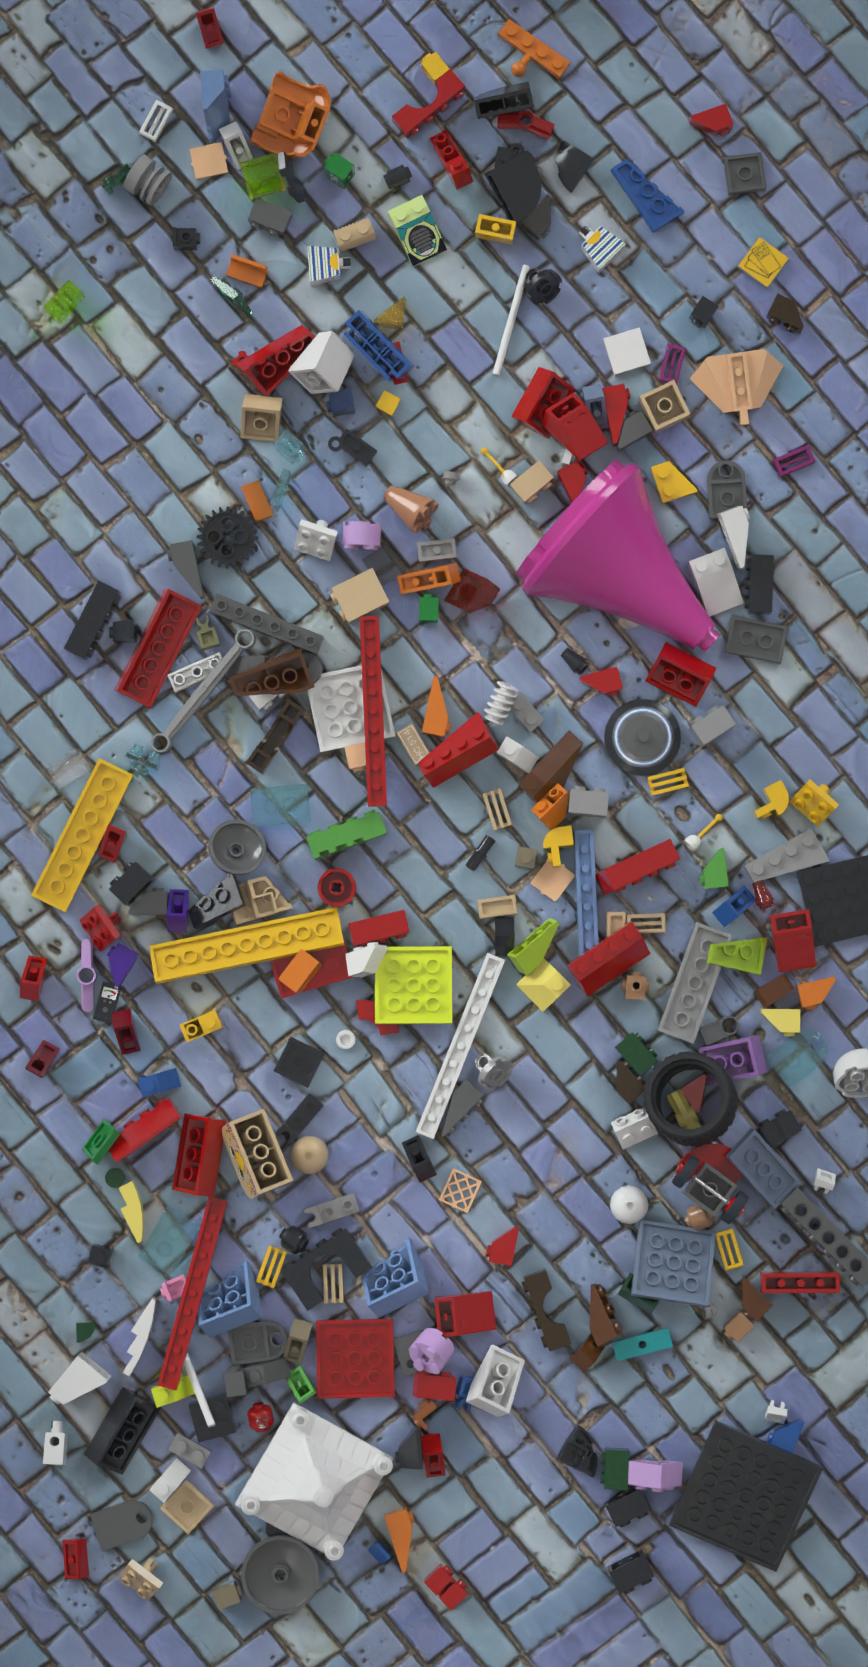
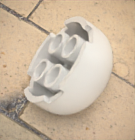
M862 1048L849 1051L836 1062L833 1070L835 1089L841 1091L843 1096L850 1098L868 1097V1049ZM859 1081H861L862 1089H863L864 1092H857V1091H856V1090H858L859 1087H860V1086H859Z

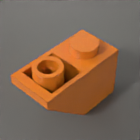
M557 783L531 809L533 814L549 830L554 829L566 816L569 799L568 791Z

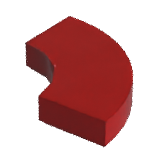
M356 1000L358 1018L375 1024V1002ZM375 1024L379 1029L380 1035L400 1032L398 1024Z

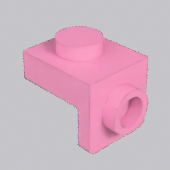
M185 1274L162 1283L160 1291L163 1298H167L168 1302L182 1296L186 1282Z

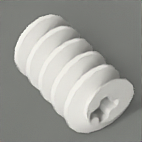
M497 681L501 688H494L497 695L490 696L494 702H487L491 708H484V711L487 713V716L484 717L493 723L503 725L505 722L503 718H507L508 714L506 711L511 710L510 705L514 703L513 698L517 697L516 691L518 689L508 683Z

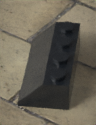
M122 1387L84 1455L96 1465L123 1475L161 1407L157 1408L156 1404L135 1391Z

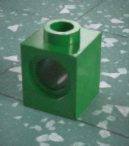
M424 594V597H420L419 622L438 623L439 598H435L433 594Z

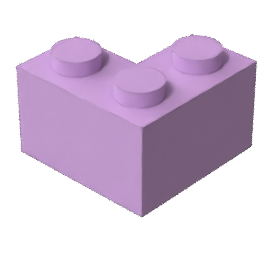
M671 1460L629 1461L628 1484L636 1485V1489H647L649 1487L654 1492L674 1490V1487L682 1486L683 1462Z

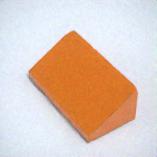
M259 480L241 486L256 523L274 516Z

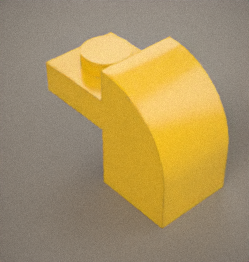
M779 780L763 789L769 804L753 812L756 819L761 817L763 820L771 816L772 810L776 816H779L787 808L789 795L782 780Z
M571 825L554 828L544 838L543 850H551V852L547 853L548 863L552 864L553 868L561 867L559 848L573 847L574 845Z

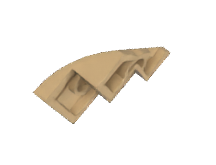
M266 876L239 884L246 906L232 912V917L236 926L278 914L293 907L284 899L281 892L272 885V882Z

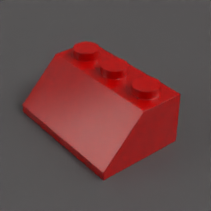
M538 367L511 417L526 428L549 439L551 433L542 425L545 410L574 393L576 389L555 372Z
M665 642L645 681L697 707L717 668Z

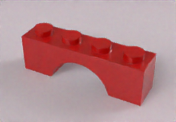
M452 69L436 80L438 93L435 100L429 106L414 108L406 104L392 115V122L406 138L410 135L412 137L420 131L421 126L430 124L435 119L434 116L437 113L445 112L450 107L449 104L452 101H458L464 96L465 85Z

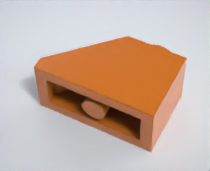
M835 976L796 985L800 1007H806V1010L817 1008V1004L823 1002L835 983Z

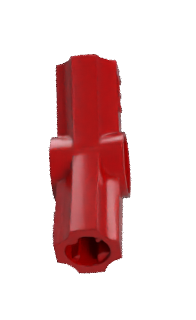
M528 110L499 114L497 117V129L530 132L549 141L555 128V124L533 115ZM523 118H529L531 122L530 124L525 125L521 122V120Z

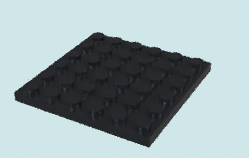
M715 1420L669 1522V1526L777 1572L821 1475L823 1466Z

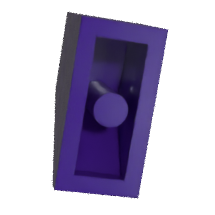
M170 889L167 908V932L187 933L189 890Z
M120 943L116 947L112 946L107 954L109 956L108 964L112 980L117 990H119L138 959L136 952Z

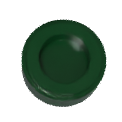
M118 1168L110 1169L105 1175V1181L110 1187L116 1188L124 1183L125 1175Z

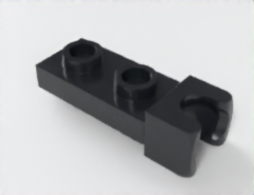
M309 1093L275 1134L280 1136L283 1132H288L290 1138L287 1144L290 1146L324 1105Z

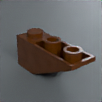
M591 1284L590 1331L597 1346L606 1347L624 1337L623 1327L614 1315L615 1309L606 1297V1289L601 1284Z

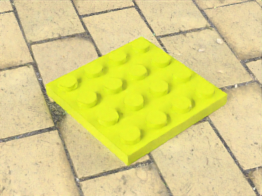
M452 946L387 947V951L375 973V1024H452Z

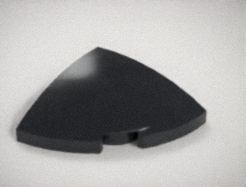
M562 141L556 155V164H558L559 170L558 177L563 186L572 193L594 162V159L568 142Z
M577 1425L568 1436L556 1460L594 1478L598 1457L597 1453L593 1452L591 1443L593 1444L594 1441L590 1434L583 1427Z

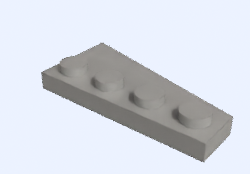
M810 828L744 867L754 883L829 862L830 860Z

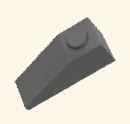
M193 541L169 544L170 550H167L169 561H173L174 566L199 598L203 599L204 594Z

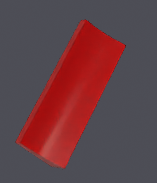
M165 588L114 691L151 708L202 606L169 588Z

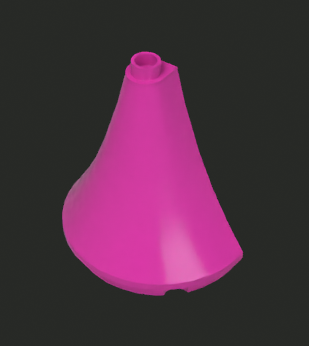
M619 460L613 461L556 520L516 572L524 581L522 590L527 595L561 600L619 616L663 634L692 650L698 645L706 652L720 636L713 629L715 623L696 598L669 550L650 503L641 469L636 464L624 466Z

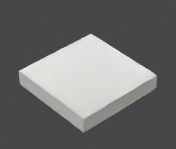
M640 327L603 338L614 376L651 365Z

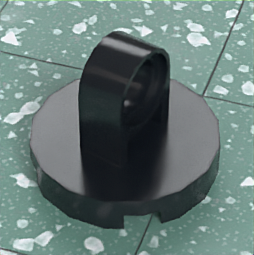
M533 268L525 276V280L528 283L526 295L537 306H540L539 303L543 302L545 304L550 303L561 290L559 285L560 282L562 283V279L552 269L539 271Z

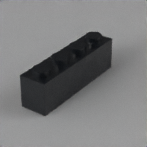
M98 580L64 647L66 651L84 660L92 657L96 649L93 647L97 640L100 641L104 634L102 629L105 623L108 624L113 616L111 613L113 607H117L122 597L119 590Z

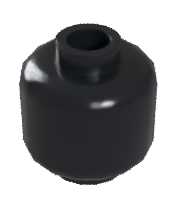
M294 1225L287 1229L284 1228L279 1236L281 1247L292 1254L302 1253L309 1243L307 1233Z

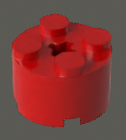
M334 868L324 872L320 877L318 894L327 905L343 907L348 905L355 897L357 890L356 882L348 871ZM334 883H336L337 885H339L340 883L342 884V886L340 887V889L342 890L341 892L338 893L337 891H332L334 889Z

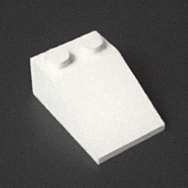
M737 506L717 515L736 567L743 568L750 515L747 508Z
M725 548L688 562V568L709 617L744 604Z
M491 1345L470 1385L466 1402L496 1417L509 1414L525 1360L495 1345Z

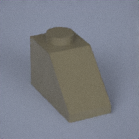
M294 1318L283 1358L290 1362L302 1364L313 1323Z

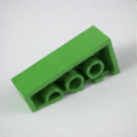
M371 810L364 813V817L357 819V816L349 818L344 824L339 825V823L328 826L327 830H316L311 832L310 836L306 838L314 859L318 860L386 835L387 831L380 812Z

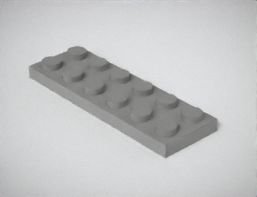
M698 922L695 923L657 1031L694 1044L721 966L707 963L710 944L730 942L733 935Z

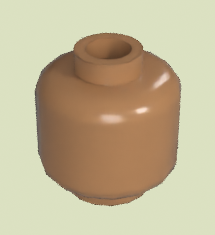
M697 1204L687 1209V1216H685L688 1227H693L696 1231L711 1226L713 1219H715L714 1216Z

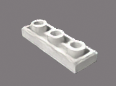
M215 653L168 674L167 676L175 693L203 681L222 659L221 653ZM196 669L201 670V673L199 675L194 674V671Z

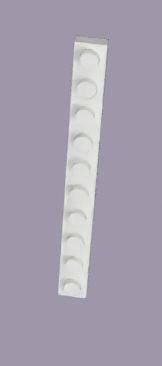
M489 953L486 955L416 1129L417 1133L434 1139L505 962L502 958Z

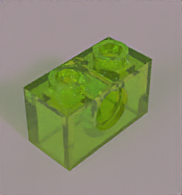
M68 279L44 305L43 309L60 325L85 296Z

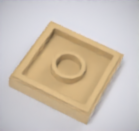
M186 1479L160 1509L184 1532L189 1534L215 1505Z

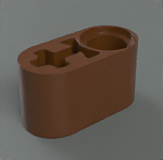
M783 973L755 990L754 993L763 1008L792 992L795 988L786 974Z

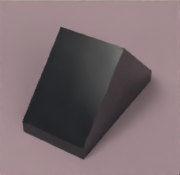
M495 917V955H507L514 949V917Z

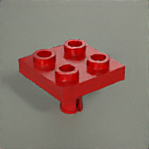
M98 904L79 921L82 928L91 937L94 946L101 952L121 936L115 928V925L121 923V917L115 919L119 915L116 912L107 916L101 905Z

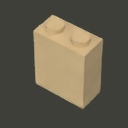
M373 568L331 588L333 593L330 596L334 604L339 603L342 610L338 612L343 622L347 620L349 624L390 604Z

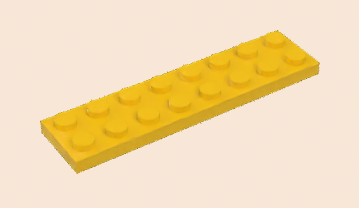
M98 759L31 896L63 912H67L105 835L108 824L110 825L134 776L133 774L105 760Z

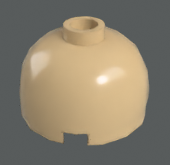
M304 1136L293 1144L291 1161L299 1172L315 1174L321 1171L327 1164L329 1151L326 1144L320 1138Z

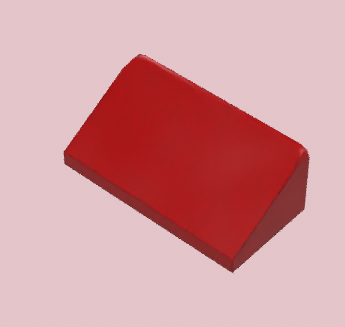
M86 1538L62 1540L65 1579L81 1580L89 1577Z

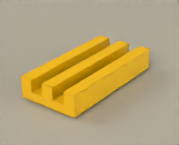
M685 768L647 777L651 796L689 787ZM679 773L682 775L681 777L652 783V780ZM681 780L684 782L681 785L654 791V787Z
M733 1228L716 1232L715 1239L725 1271L744 1266ZM729 1233L739 1262L736 1264L726 1235ZM722 1235L731 1262L729 1266L719 1237Z
M269 1245L256 1280L257 1283L271 1288L275 1287L287 1251ZM271 1250L275 1251V1253L272 1258L270 1267L268 1269L265 1280H263L261 1278L265 1270L267 1261L269 1259ZM278 1253H281L282 1256L272 1283L268 1282Z

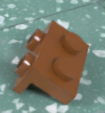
M423 1399L418 1403V1408L414 1410L415 1417H413V1421L419 1429L424 1428L425 1431L429 1429V1423L424 1417L437 1408L435 1399Z

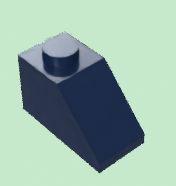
M346 388L329 395L330 400L326 401L328 412H332L333 417L355 413L351 388Z

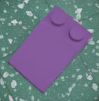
M759 1035L698 1048L699 1053L716 1060L725 1069L732 1081L768 1072ZM708 1073L707 1086L718 1084L717 1079Z

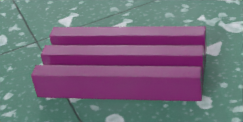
M667 344L658 381L668 383L674 380L677 385L686 351L685 347ZM671 348L674 351L666 378L663 376ZM679 350L681 355L675 378L671 379L677 351Z
M809 445L772 460L780 478L815 463ZM803 451H806V452H807V454H805V455H803V456H800V457H798V458H795V459H793V460H791V461H788V462H786V463H784V464H781V465L779 464V462L782 461V460H784V459H787V458H789V457H792V456H794V455H796V454H799V453H801V452H803ZM806 458L810 459L807 462H804L786 471H782V469L787 466L802 461Z

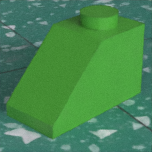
M720 848L702 870V874H699L700 886H704V890L729 886L724 848Z

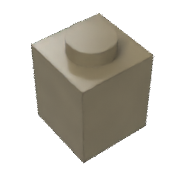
M518 846L515 866L534 869L537 849Z
M235 1580L215 1587L212 1590L218 1610L241 1602V1596H243L241 1585H237Z

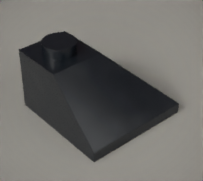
M417 1425L398 1446V1451L395 1452V1461L400 1463V1468L423 1469L421 1432Z

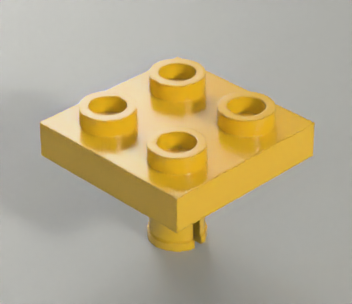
M811 779L789 801L817 827L839 805L828 795L830 793L828 786L824 784L817 786Z

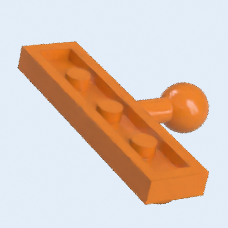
M508 19L498 33V37L524 54L521 61L515 62L511 67V72L516 77H522L526 73V65L530 60L558 79H560L571 63L510 19Z

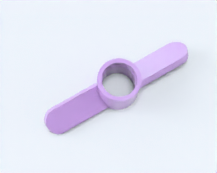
M84 939L81 943V968L77 971V980L81 983V1008L84 1012H90L94 1007L93 983L97 979V971L93 968V942L90 939ZM86 968L91 969L94 973L92 981L88 983L83 982L80 978L81 971Z

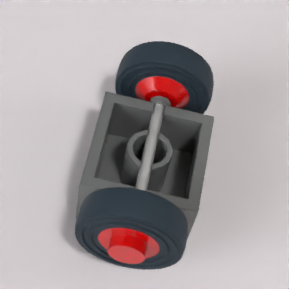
M693 1155L684 1163L681 1162L676 1169L677 1173L672 1183L676 1187L681 1188L690 1180L682 1191L685 1196L714 1217L722 1206L725 1205L721 1220L727 1224L732 1223L736 1217L739 1218L749 1197L740 1191L734 1198L729 1199L737 1187L735 1183L705 1161L696 1172L700 1160Z

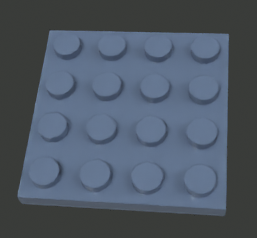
M641 1219L638 1225L631 1296L707 1308L710 1298L716 1231L704 1229L696 1231L692 1227Z

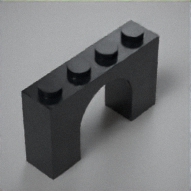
M341 1227L331 1233L332 1238L327 1241L325 1238L315 1244L317 1248L312 1251L307 1249L299 1255L301 1259L296 1262L291 1260L283 1266L285 1269L282 1271V1274L307 1311L324 1300V1297L312 1281L310 1274L311 1265L317 1257L324 1254L339 1256L344 1260L355 1278L372 1268L371 1263L347 1228L343 1230Z

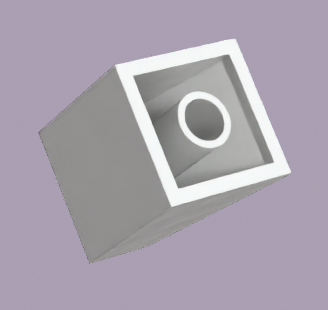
M333 331L321 332L317 334L292 364L288 372L311 394L338 392L355 354Z
M81 1352L48 1393L51 1394L50 1398L55 1403H62L64 1405L105 1384L111 1378V1375Z

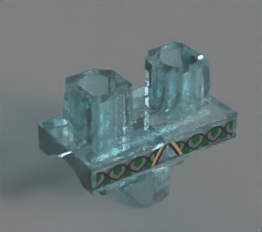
M134 744L130 752H127L125 755L127 759L139 763L138 766L133 763L130 765V769L135 770L134 776L138 778L141 773L148 775L149 770L143 768V766L159 771L160 765L158 764L161 754L151 750L146 760L141 757L144 747Z

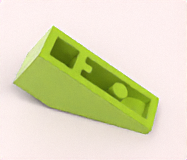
M551 918L547 919L507 954L519 972L528 975L536 971L537 966L542 963L559 926L558 921Z

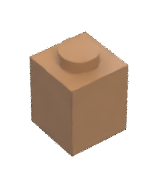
M738 1311L723 1326L726 1330L724 1334L731 1341L735 1339L739 1342L754 1325Z

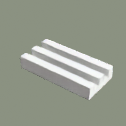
M156 100L139 131V135L145 136L156 143L173 112V108ZM158 106H160L161 109L148 133L145 132ZM165 109H166L167 112H166V114H165L163 120L161 121V123H160V125H159V127H158L156 133L154 134V136H152V133L154 132V130H155V128H156V126H157L159 120L161 119V117H162V115H163V113H164V111H165Z

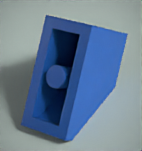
M744 885L712 913L725 927L751 906L756 899Z
M176 1068L137 1079L142 1098L181 1087Z
M797 1419L774 1429L773 1433L768 1434L766 1442L793 1453L805 1422Z

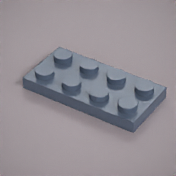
M751 1128L726 1155L728 1160L773 1209H776L800 1182L755 1129Z

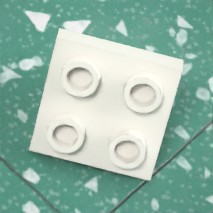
M301 519L294 550L330 561L338 531L329 529L327 522L324 520H318L314 524Z

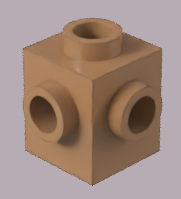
M631 972V976L626 975V979H622V991H625L624 999L645 1000V992L649 993L650 981H646V977H642V973ZM634 982H637L639 985L636 990L633 988Z

